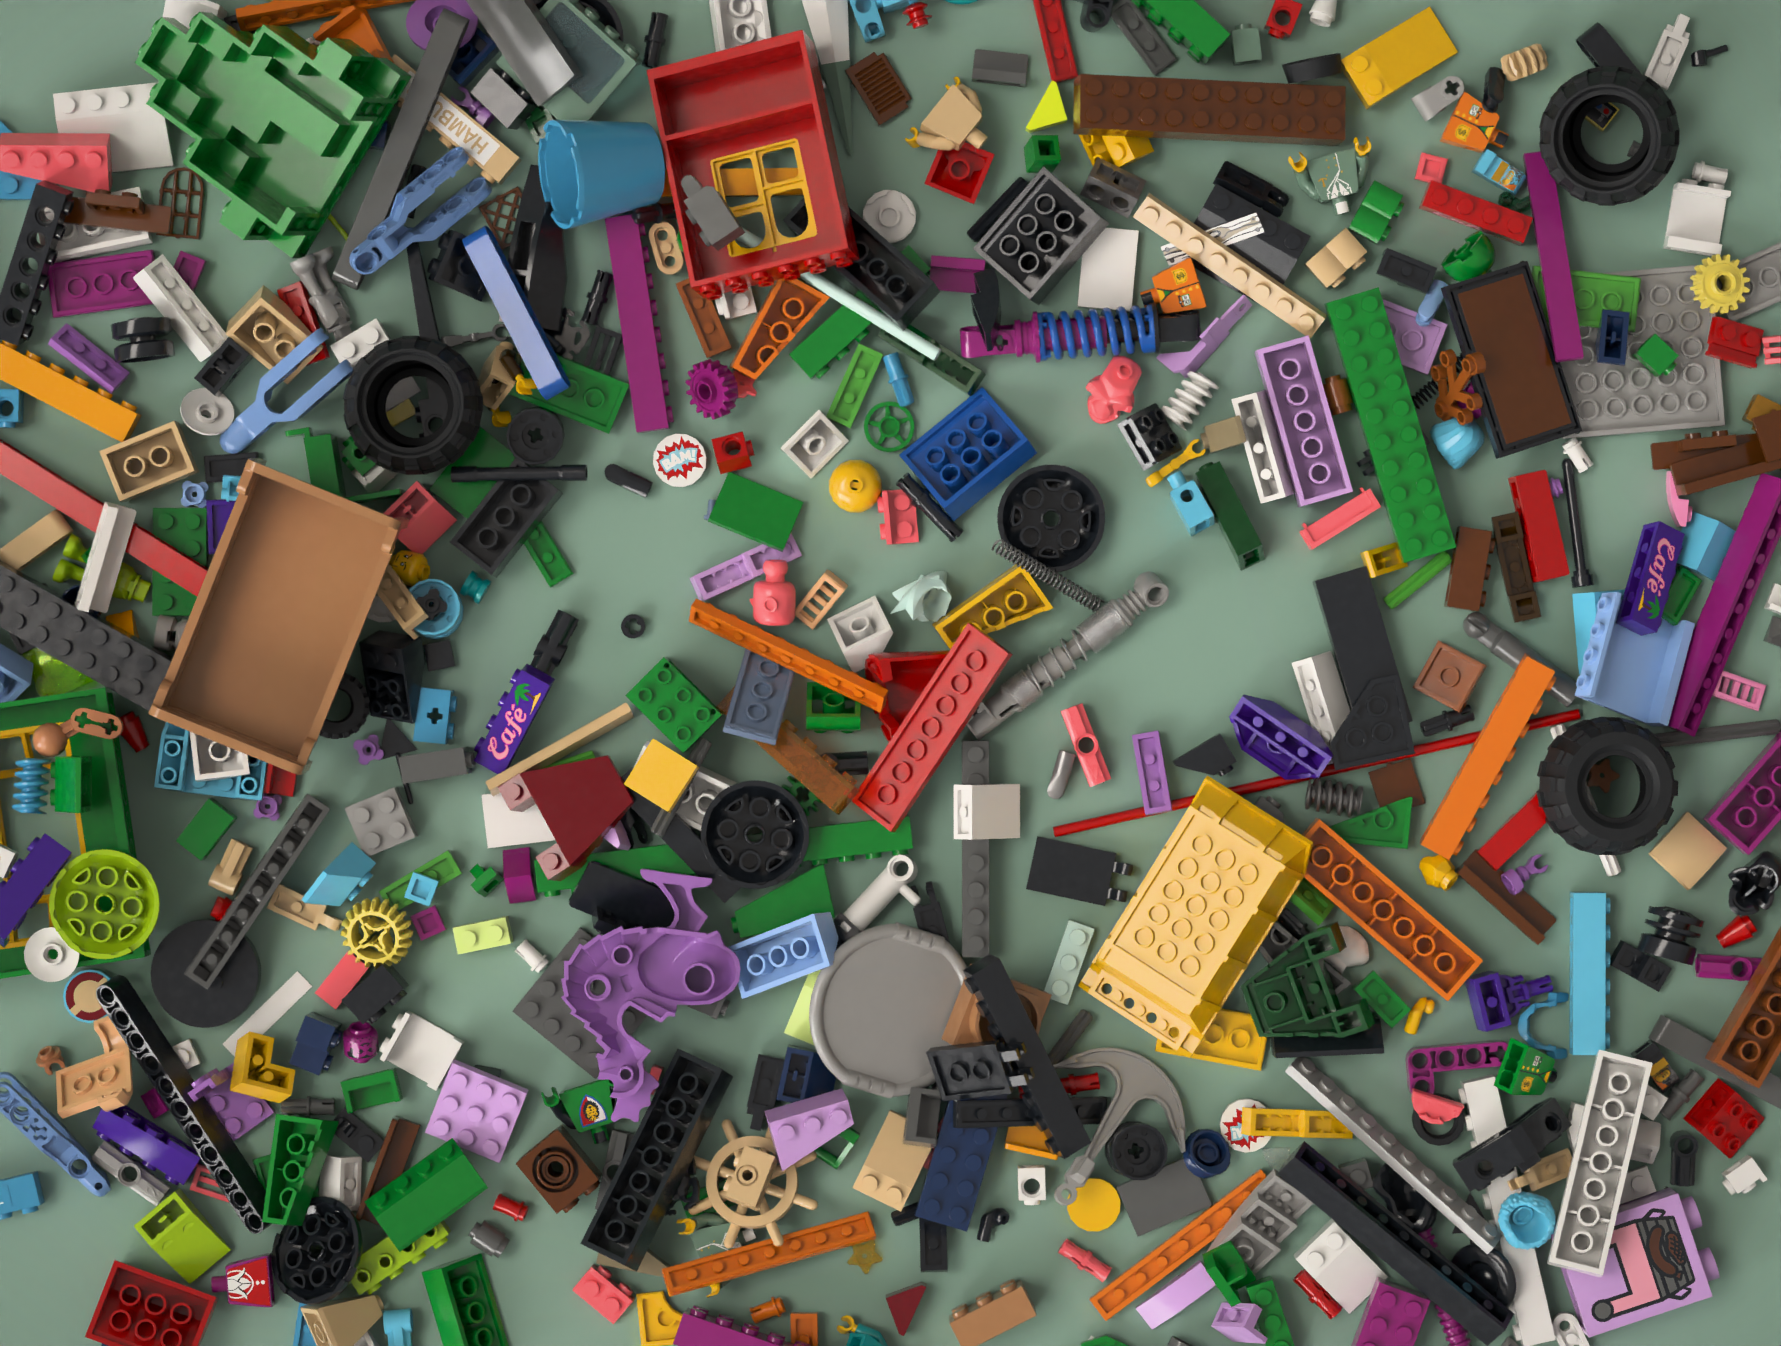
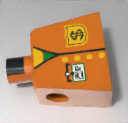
M1463 92L1441 136L1440 142L1482 153L1488 143L1502 149L1509 134L1495 128L1500 118L1497 113L1487 112L1482 107L1480 101L1470 94Z
M1188 257L1152 276L1155 288L1140 292L1145 308L1148 304L1160 303L1163 314L1207 307L1192 257Z

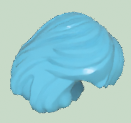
M1454 417L1451 420L1435 424L1430 430L1431 438L1437 446V450L1454 470L1464 466L1469 458L1480 449L1485 439L1482 429L1474 419L1472 423L1460 425L1457 418Z

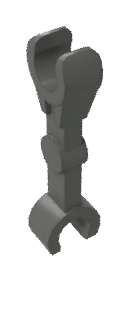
M500 323L495 325L490 332L471 333L468 336L451 335L441 337L440 340L452 348L463 344V342H477L480 339L491 337L498 342H504L509 337H497L496 330L498 328H506L505 324Z

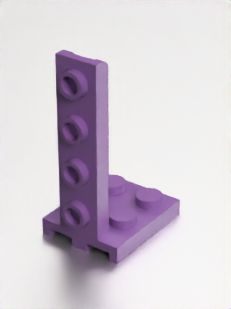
M233 1062L220 1072L215 1068L191 1084L194 1089L188 1092L194 1102L204 1096L232 1140L235 1141L275 1113V1110L268 1100L229 1091Z

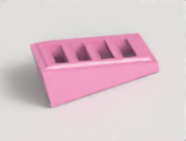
M1723 671L1712 697L1759 711L1766 685ZM1731 680L1733 681L1729 695H1727L1726 692L1728 689L1729 682ZM1744 684L1740 694V698H1737L1740 685ZM1750 687H1753V694L1750 702H1748L1746 700L1750 691Z

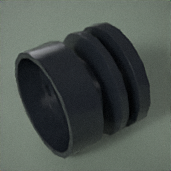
M539 406L528 407L517 413L510 422L506 434L507 444L512 454L521 462L531 465L544 464L553 459L561 449L565 437L564 427L558 415ZM540 428V434L544 436L543 440L537 439L536 442L532 441V435L529 434V431Z
M1649 906L1648 913L1659 915L1658 922L1645 919L1647 925L1656 928L1655 933H1641L1637 950L1693 965L1697 948L1686 943L1687 937L1700 938L1701 934L1689 931L1690 926L1694 925L1703 928L1705 921L1698 919L1689 912L1675 908Z
M1127 1121L1119 1124L1105 1144V1157L1108 1165L1116 1173L1132 1180H1147L1156 1176L1163 1169L1167 1160L1168 1147L1162 1134L1156 1128L1141 1122ZM1132 1144L1139 1147V1151L1135 1152V1156L1128 1153V1149L1132 1148Z

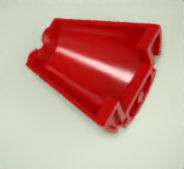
M950 650L881 652L868 655L869 658L865 660L866 680L878 683L883 688L889 690L885 707L881 713L874 710V713L878 714L880 721L884 724L880 728L888 743Z

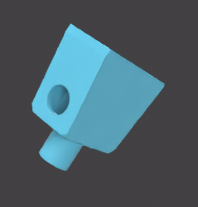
M1181 471L1170 475L1167 478L1173 489L1170 492V499L1190 536L1214 525V514L1195 481L1187 482ZM1185 496H1190L1192 500L1190 502H1184L1183 498Z

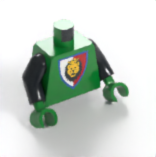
M599 1079L562 1091L559 1096L555 1087L551 1088L553 1095L550 1097L545 1096L543 1092L541 1093L544 1104L550 1107L555 1116L568 1128L577 1129L578 1133L590 1130L594 1144L610 1140L606 1124L613 1122L611 1115L617 1103V1098L610 1097L614 1088L611 1080Z

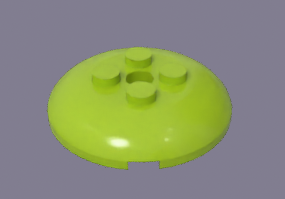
M101 849L81 854L63 867L51 888L49 911L56 932L71 949L91 958L113 959L134 951L147 940L158 920L160 898L154 878L140 861L124 852ZM107 896L112 900L113 906L110 911H103L99 907L101 897Z

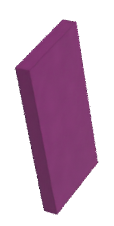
M154 250L54 263L53 266L50 265L47 275L50 276L49 292L53 318L154 305L133 279L135 275L155 260Z

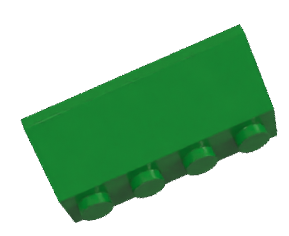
M451 1138L364 1202L390 1240L401 1252L488 1189V1187L456 1141Z
M481 1253L444 1263L422 1272L443 1346H509Z

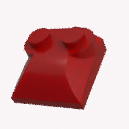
M966 142L959 150H938L924 184L974 205L995 154L981 148L978 150Z

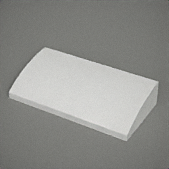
M709 0L716 52L771 38L767 0Z
M140 187L111 192V195L120 196L122 192L135 193L144 202ZM48 207L45 208V216L49 220H53L54 212ZM64 223L66 231L62 240H58L55 249L58 251V256L55 263L153 243L151 232ZM38 233L40 244L45 245V236L42 233Z

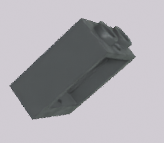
M468 747L399 757L402 782L405 784L472 773V768L476 767L474 752H469Z

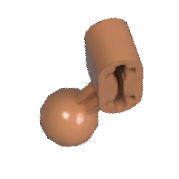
M79 708L72 713L69 720L60 725L56 723L40 725L33 734L32 743L40 755L55 757L65 750L67 739L79 732L105 739H115L122 734L124 725L122 720L116 715L89 708ZM84 712H86L88 719L100 723H109L110 719H113L114 725L118 726L117 731H112L111 735L107 734V729L103 728V726L85 724L84 728H81V723L76 721L77 716H83Z

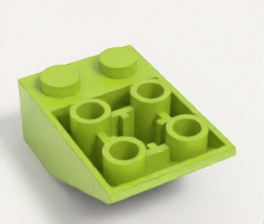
M180 1188L134 1225L135 1229L150 1247L189 1284L232 1250Z

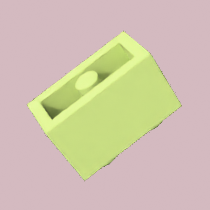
M508 916L453 927L458 954L513 943Z

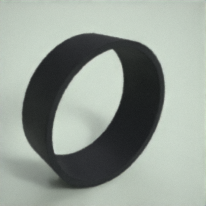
M1341 53L1283 64L1282 67L1288 83L1308 81L1341 73Z

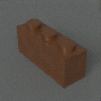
M1462 526L1457 527L1455 536L1456 548H1453L1444 607L1478 612L1480 607H1484L1486 591H1482L1484 580H1489L1491 565L1487 564L1488 553L1493 554L1495 538L1491 537L1492 531Z

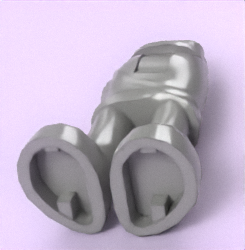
M329 246L291 262L290 266L312 296L308 300L309 304L316 309L322 324L328 333H333L337 342L352 333L350 324H353L352 320L349 321V308L327 270V263L334 256L332 246Z

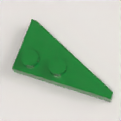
M1408 796L1329 826V828L1347 843L1408 849L1413 797Z

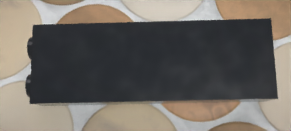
M1367 566L1313 581L1350 710L1371 679L1394 674L1399 675ZM1400 680L1408 722H1412L1413 720Z

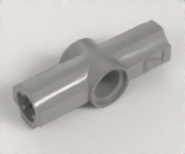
M104 1141L91 1158V1160L115 1176L122 1185L130 1187L156 1207L171 1188L145 1169L141 1162L133 1160L110 1142ZM131 1166L136 1169L137 1178L135 1180H130L126 1177V1167Z

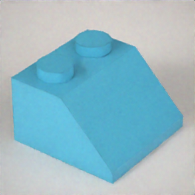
M351 842L320 874L301 900L308 904L341 906L347 899L352 902L362 890L359 885L363 887L372 878L373 875L370 871L376 863Z

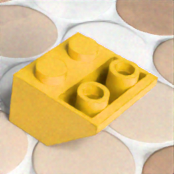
M1079 135L1093 166L1099 157L1115 166L1123 168L1154 152L1149 138Z

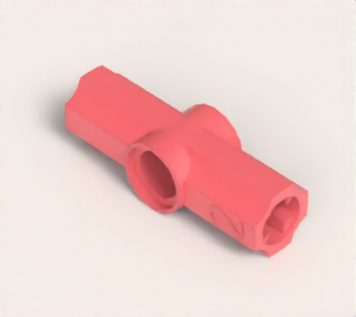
M1083 703L1060 711L1089 787L1111 779ZM1084 737L1092 739L1094 744L1093 749L1087 753L1080 751L1078 747L1079 741Z

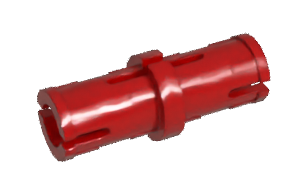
M1305 1269L1301 1270L1294 1277L1293 1282L1309 1297L1308 1300L1312 1304L1315 1303L1329 1319L1334 1318L1342 1310L1343 1307Z

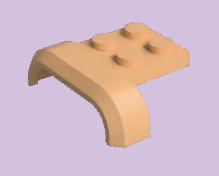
M108 1016L94 1021V1030L101 1039L104 1054L56 1071L57 1113L62 1119L97 1106L109 1112L128 1105L133 1094L131 1051Z

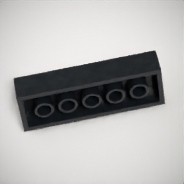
M804 198L783 219L784 223L796 236L801 235L808 225V214ZM849 207L859 259L852 261L853 264L850 266L837 267V265L831 267L904 331L940 293V290L928 276Z

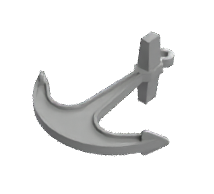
M1097 1048L1075 1054L1053 1065L1054 1068L1063 1069L1101 1067L1112 1074L1116 1084L1115 1094L1091 1139V1143L1088 1145L1084 1155L1074 1159L1064 1175L1065 1183L1058 1186L1054 1192V1198L1058 1204L1068 1206L1076 1200V1188L1084 1187L1089 1176L1094 1171L1095 1163L1093 1160L1132 1106L1140 1100H1153L1164 1109L1170 1130L1181 1152H1186L1185 1119L1180 1097L1166 1074L1150 1060L1124 1049ZM1063 1190L1069 1191V1199L1062 1197L1061 1193Z

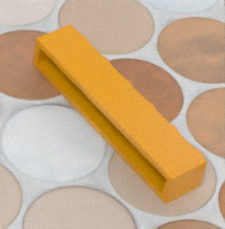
M4 340L0 342V380L120 442L130 439L142 416L135 412L136 406L124 400L119 404L111 400L113 394L101 388H98L96 392L88 388V381L76 375L71 379L64 375L66 370L53 363L47 367L40 363L42 358L28 350L24 355L16 350L17 345Z

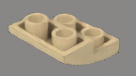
M1686 812L1671 830L1663 835L1648 854L1688 891L1719 859L1727 847L1689 812Z

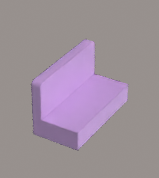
M1221 1303L1211 1325L1213 1328L1233 1342L1265 1344L1268 1339L1254 1329L1262 1308L1251 1303H1239L1233 1307L1229 1303Z

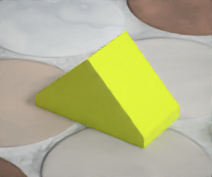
M1051 81L1026 126L1025 131L1029 133L1067 122L1056 82Z

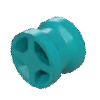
M472 570L464 582L460 594L472 597L473 601L479 604L492 581L487 578L482 579L478 577V573Z

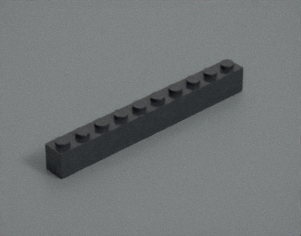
M1304 1141L1286 1159L1278 1175L1486 1346L1506 1330L1514 1315L1511 1310Z

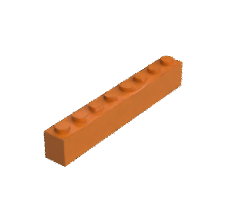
M1526 653L1524 654L1420 839L1422 846L1450 860L1452 854L1458 855L1464 844L1461 838L1465 831L1470 833L1477 821V818L1474 817L1478 808L1483 809L1490 798V795L1487 793L1492 784L1496 786L1503 775V771L1500 770L1505 760L1510 762L1517 749L1514 747L1518 737L1523 739L1530 727V724L1527 723L1531 714L1536 715L1543 704V701L1540 699L1545 690L1550 691L1557 677L1553 676L1555 670L1552 667Z

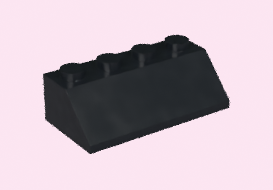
M1373 1017L1375 1024L1369 1029L1346 1037H1271V1052L1275 1058L1383 1054L1384 1044L1380 1018Z

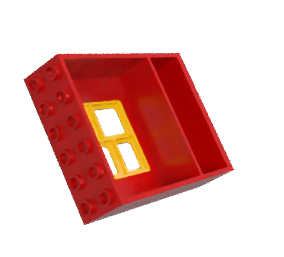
M803 30L646 70L691 288L707 300H716L721 298L723 293L731 291L734 294L748 291V287L751 286L767 287L773 285L775 280L783 278L786 281L795 280L801 277L800 274L806 272L818 274L827 270L826 267L834 265L846 267L852 265V261L859 259L815 46ZM788 147L793 148L799 171L798 176L776 183H768L763 164V155ZM749 158L752 161L759 197L754 202L729 208L736 218L757 212L762 213L765 224V237L754 248L741 247L735 240L719 251L712 245L707 247L699 235L702 231L699 224L693 225L685 213L688 207L684 200L688 197L681 185L682 178L687 175L694 176L703 187H714L716 191L720 192L726 202L720 167L726 163ZM802 189L808 214V225L801 235L789 238L783 236L777 229L771 197L778 193Z

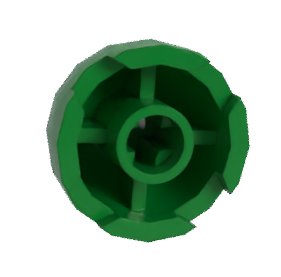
M1477 231L1465 238L1466 243L1457 251L1453 248L1441 264L1451 278L1461 282L1492 272L1490 268L1495 262L1496 253L1490 239L1481 231Z

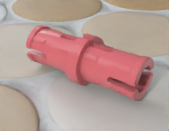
M1068 1238L1059 1248V1254L1075 1263L1079 1270L1082 1271L1084 1269L1101 1282H1104L1112 1267L1092 1255L1093 1252L1090 1250L1085 1251Z

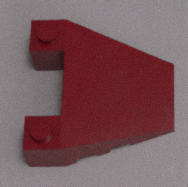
M609 755L519 773L498 787L510 811L524 812L535 804L540 810L557 843L537 855L536 859L547 879L552 881H562L582 868L593 850L598 848L603 842L602 839L609 830L617 825L635 802Z

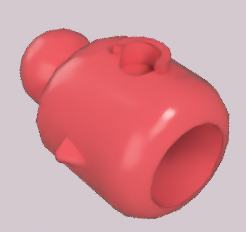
M765 560L763 571L766 574V580H761L754 584L753 598L749 599L753 606V618L761 625H790L795 618L796 588L791 582L785 581L788 563L785 560Z

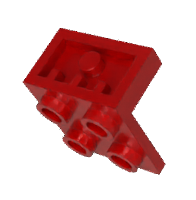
M1719 1078L1683 1118L1728 1158H1732L1764 1121V1117Z

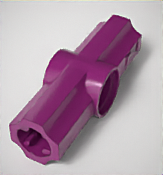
M1698 953L1695 959L1696 977L1749 981L1762 958ZM1740 961L1742 971L1734 975L1733 965Z

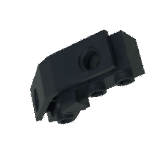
M1550 1097L1534 1104L1503 1130L1455 1158L1453 1166L1470 1192L1474 1189L1481 1191L1488 1187L1492 1180L1499 1176L1502 1178L1514 1171V1167L1518 1166L1523 1173L1541 1161L1538 1154L1546 1148L1547 1144L1561 1137L1562 1132L1572 1124L1556 1099ZM1488 1160L1493 1164V1167L1490 1170H1484L1479 1166V1163Z

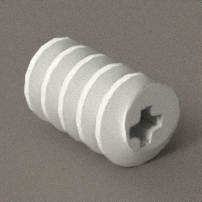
M1189 371L1187 375L1191 382L1187 380H1182L1181 382L1185 390L1176 388L1174 392L1178 399L1170 397L1168 401L1172 407L1163 405L1161 408L1167 418L1185 431L1187 430L1183 422L1193 423L1189 414H1200L1195 406H1206L1202 397H1213L1209 388L1219 389L1215 383L1200 372Z

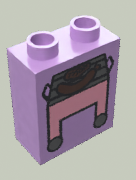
M1669 1187L1619 1205L1602 1277L1561 1268L1582 1331L1588 1337L1712 1297L1708 1282L1718 1279L1720 1276L1710 1248L1707 1247L1697 1251L1691 1230L1702 1227V1220L1692 1196L1680 1199L1679 1194Z

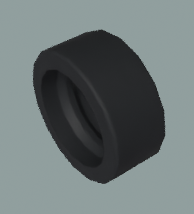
M1435 1093V1094H1434V1095H1437V1096H1440V1097H1443V1098H1446V1099H1450V1100L1455 1101L1454 1099H1452V1098H1451L1450 1096H1448V1095L1440 1094V1093ZM1413 1110L1412 1114L1413 1128L1420 1138L1432 1145L1450 1144L1459 1137L1464 1128L1465 1118L1463 1110L1457 1118L1454 1117V1123L1450 1131L1443 1135L1429 1133L1423 1126V1121L1418 1113Z

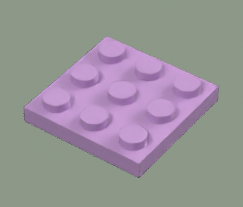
M454 1059L425 1133L444 1141L453 1138L459 1147L500 1163L529 1090Z

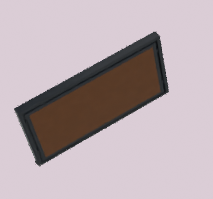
M1520 261L1518 264L1441 288L1463 359L1467 354L1480 352L1486 361V370L1483 373L1472 375L1470 380L1474 392L1478 393L1482 398L1483 404L1480 411L1496 459L1571 434H1579L1582 431L1581 424L1561 363L1555 362L1551 332L1528 261Z

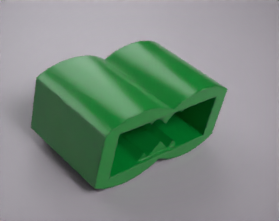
M1374 180L1348 230L1374 244H1377L1379 240L1385 241L1392 228L1388 226L1391 217L1397 218L1405 204L1401 202L1403 195Z

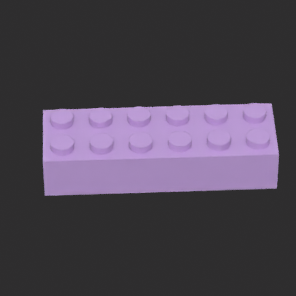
M1309 335L1256 350L1254 352L1267 393L1298 507L1353 492Z

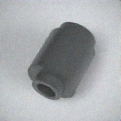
M485 1220L482 1224L476 1222L468 1235L472 1238L470 1241L472 1245L489 1256L494 1255L497 1258L500 1257L510 1239L505 1237L506 1234Z

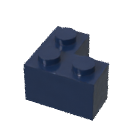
M315 1012L305 1015L295 1040L298 1042L289 1064L316 1075H321L323 1070L328 1071L334 1056L330 1055L331 1050L339 1045L344 1031L340 1030L342 1023Z

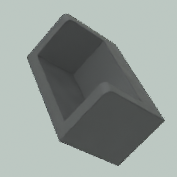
M911 1087L910 1094L908 1095L903 1144L928 1148L936 1147L940 1102L942 1099L939 1090Z

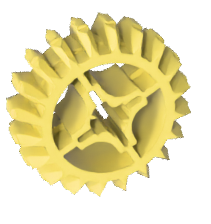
M374 897L372 902L369 898L364 899L362 904L357 902L353 905V910L350 909L346 913L347 918L342 921L341 925L345 929L341 931L340 935L347 938L343 941L342 946H350L351 949L348 951V955L355 953L357 955L355 963L364 960L365 968L369 967L372 963L375 970L384 963L388 966H391L392 962L398 964L401 961V957L407 955V948L412 945L413 941L409 938L412 937L414 931L407 929L411 925V921L403 919L406 911L399 913L397 911L398 904H394L392 907L389 906V899H385L382 904L379 897ZM376 916H379L385 920H380ZM359 922L362 924L363 938H361L359 933ZM391 928H393L395 933V945L393 944V938L390 935ZM384 929V930L379 934V936L374 935L373 937L370 938V936H371L375 931H378V932H379L380 930ZM369 946L376 947L378 950L372 949Z

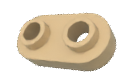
M668 222L655 223L649 230V240L656 264L662 273L674 275L682 269L684 264L682 252L676 241L675 229ZM661 231L668 233V237L664 241L658 239V233ZM668 257L675 258V264L671 267L665 264V260Z

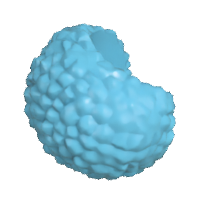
M1522 1191L1521 1193L1511 1194L1501 1204L1498 1214L1499 1226L1506 1241L1515 1248L1526 1250L1539 1248L1551 1238V1235L1554 1234L1557 1223L1555 1210L1551 1202L1547 1198L1531 1192Z

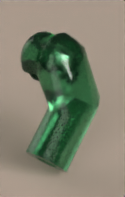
M1508 191L1502 192L1499 195L1498 204L1519 213H1524L1531 209L1529 195L1522 199L1512 196Z

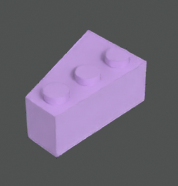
M842 1088L764 1111L776 1157L782 1171L854 1124L849 1102Z

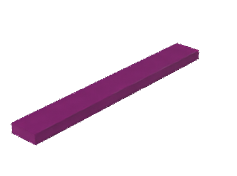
M1541 152L1524 153L1523 161L1527 176L1555 362L1581 360L1584 354L1556 182L1548 173L1549 170L1544 159L1541 157Z

